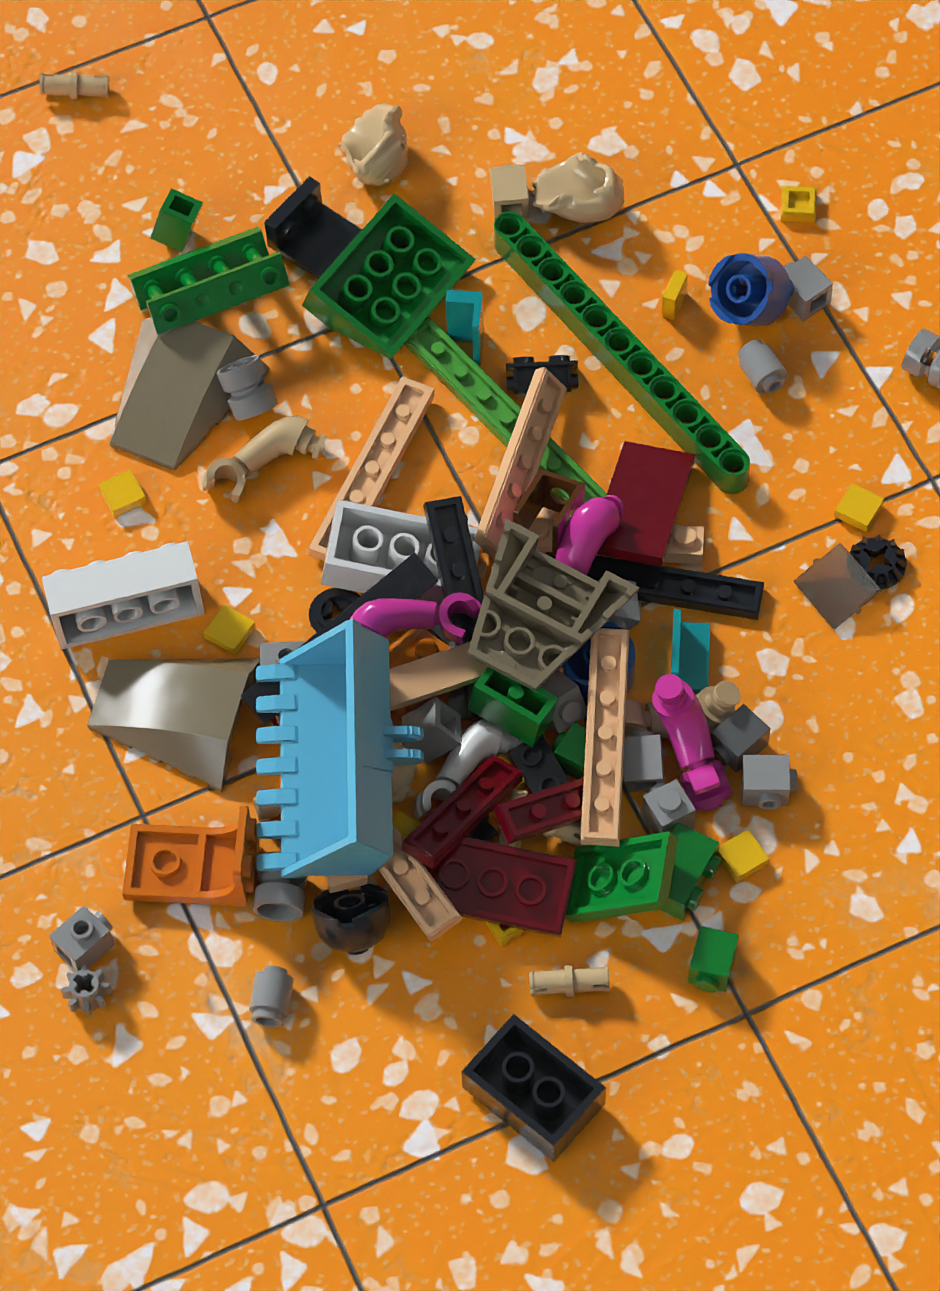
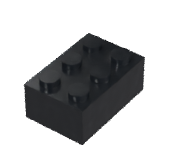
M515 1014L506 1021L461 1071L462 1087L553 1162L606 1103V1087Z

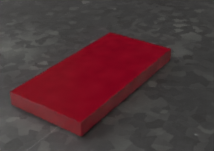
M624 441L606 496L615 495L620 498L624 503L625 513L620 518L617 530L607 537L597 552L598 555L662 567L693 470L695 454Z
M465 837L435 868L431 869L423 864L461 917L561 938L577 860Z

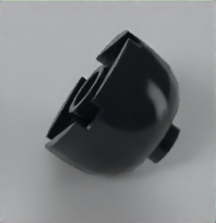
M374 884L362 885L361 890L348 891L346 889L330 893L328 889L313 900L314 908H312V914L318 936L330 948L346 952L350 955H360L367 952L369 948L383 939L390 925V907L387 891Z

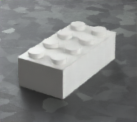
M338 499L332 521L321 584L365 593L415 552L439 580L436 585L418 600L437 602L438 606H440L444 596L426 517ZM468 526L476 563H478L480 546L473 541L478 528Z
M188 541L167 543L158 549L145 552H130L124 557L113 560H97L89 563L87 566L76 569H60L54 571L51 575L42 577L60 650L205 615Z

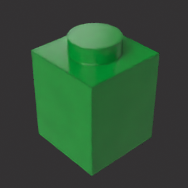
M171 188L159 211L150 239L183 252L194 230L203 202Z
M574 722L567 733L562 731L553 744L552 752H554L565 774L577 780L584 777L586 728Z
M700 926L689 967L688 983L694 984L696 988L705 992H716L717 990L726 992L737 952L739 935Z

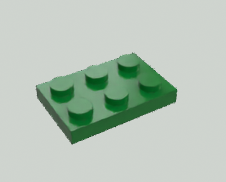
M669 831L620 839L619 847L599 845L575 847L573 859L577 860L565 919L575 923L667 909L678 838Z

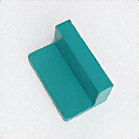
M447 290V335L453 341L472 342L473 361L478 366H481L484 338L483 292Z
M674 609L671 674L678 676L682 681L689 684L694 694L697 695L701 690L708 687L710 623L681 622V609Z

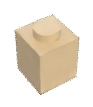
M505 164L500 167H490L494 221L499 214L509 211L520 214L524 219H529V196L525 164Z

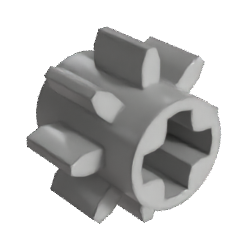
M84 964L81 970L76 973L68 972L66 974L69 986L61 988L63 998L70 999L68 1006L72 1013L79 1008L86 1012L87 1017H90L92 1011L97 1008L106 1009L107 1006L103 995L112 993L110 983L103 982L105 976L101 968L94 973L88 970Z

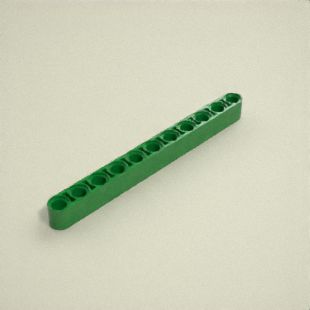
M512 211L499 214L494 221V244L499 255L686 453L695 454V463L720 490L728 494L742 492L747 487L749 481L750 458L748 454L520 214ZM615 349H622V350H624V351H614V350H615ZM637 373H646V375H637ZM665 396L669 397V399H660L659 397ZM686 420H688V421H691V422H693V423L685 424V423H682L681 421H686ZM705 445H713V446H715V447H714V448H707V447H704V446H705ZM729 469H735V470H738L739 472H737V473H731V472H728L727 470H729Z

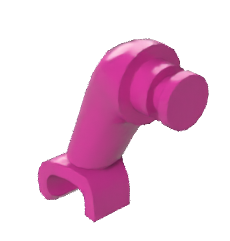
M607 495L603 498L595 497L576 509L564 530L555 559L587 576L600 547L607 537L617 530L620 518L625 513L622 500L615 495Z
M461 592L449 595L440 606H438L437 602L381 598L364 603L353 613L350 619L360 622L362 627L385 638L394 631L434 629L435 625H439L445 637L463 645L466 638L465 630L454 626L450 619L459 613L475 618L479 615L482 605L471 595Z
M664 675L656 682L652 701L654 709L667 731L680 770L690 769L679 776L684 791L696 811L702 809L710 811L721 807L722 801L733 793L721 762L713 761L708 763L715 758L702 705L689 684L682 681L676 675Z

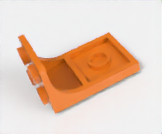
M240 806L238 822L224 827L131 824L122 892L124 900L247 907L248 893H255L256 870H253V857L257 858L260 851V839L257 838L256 834L257 820L250 817L249 807Z

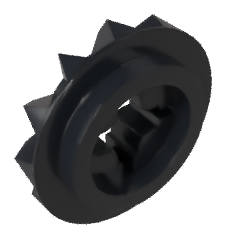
M878 534L875 538H866L864 536L859 543L852 545L847 559V566L850 575L857 583L869 589L882 590L896 585L902 579L906 571L907 562L904 549H900L894 539L889 541L883 539ZM885 554L883 561L885 565L879 563L869 570L871 557L877 558L879 555Z
M336 587L321 592L315 597L309 608L310 626L317 633L333 620L331 618H333L334 605L341 613L356 601L360 595L355 591Z

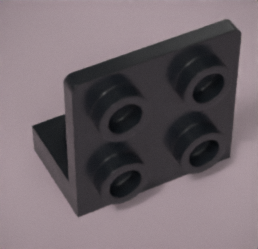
M310 176L264 221L267 245L276 252H280L282 256L317 279L324 274L362 230L322 203L320 183Z

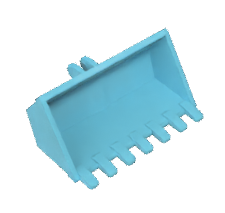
M350 619L280 659V664L261 665L256 668V680L258 682H280V695L260 696L256 699V711L258 713H280V726L261 727L256 730V742L258 744H280V757L258 759L256 762V773L258 775H281V789L260 790L256 794L258 807H281V821L259 822L256 826L257 838L281 839V853L258 855L257 870L281 871V878L372 875L393 857V766L417 765L424 761V753L421 750L393 749V743L423 740L424 734L420 727L393 726L390 719L389 639L362 627L360 622Z

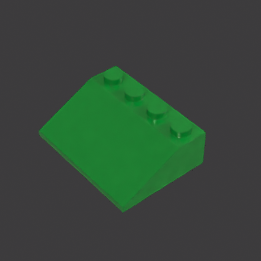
M394 193L310 288L302 307L328 328L392 359L443 300L447 290H451L476 259Z

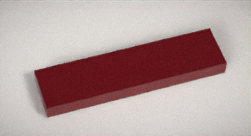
M492 754L402 841L401 850L431 869L435 868L522 782L524 772Z

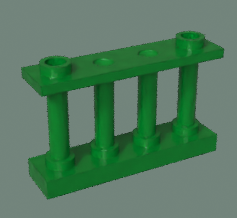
M259 227L128 274L137 306L140 310L149 309L157 335L290 286L281 253L276 252L269 255L262 230Z

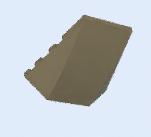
M152 318L143 319L110 439V446L175 471L206 438L205 434L214 424L219 425L227 416L226 412L230 409L228 400L231 394L223 391L216 374L217 371L232 362L255 354L235 336L196 321L157 335ZM262 361L266 373L270 371L269 366Z
M506 518L467 656L536 691L639 591V587L607 570L599 582L537 550L539 535Z
M260 658L109 660L87 726L89 729L130 749L134 747L146 753L149 758L159 763L163 761L179 769L180 773L192 779L196 777L208 783L211 788L222 793L232 761L229 746L243 705L241 695L256 683V668L260 666Z

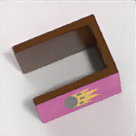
M540 469L515 507L513 522L529 530L543 507L558 512L559 515L553 523L552 556L556 557L559 543L575 510L584 504L585 483ZM560 488L570 498L568 501H562L553 494L552 489Z

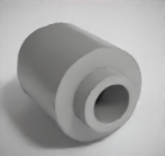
M757 339L745 344L739 350V366L758 393L766 392L771 394L778 391L784 385L787 371L768 344H764L761 340Z
M265 966L264 970L255 973L249 1011L252 1013L251 1020L254 1023L266 1027H280L283 1025V1019L288 1017L294 979L287 974L286 969L279 966Z

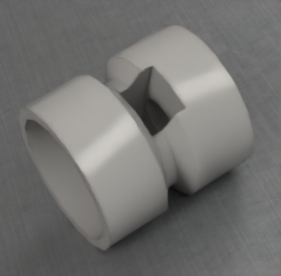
M923 328L917 333L908 347L901 368L917 378L927 376L928 383L940 389V336ZM934 352H936L937 354H936L935 358L933 359V361H932V363H931V366L928 365V363L930 362V360H931V358H932Z
M259 355L242 358L217 371L216 374L223 391L231 394L228 404L235 420H244L257 416L278 404L272 385L263 380L267 373Z
M257 870V882L260 885L255 888L254 913L259 917L272 921L288 922L300 919L303 916L305 892L302 889L307 885V876L281 878V871Z

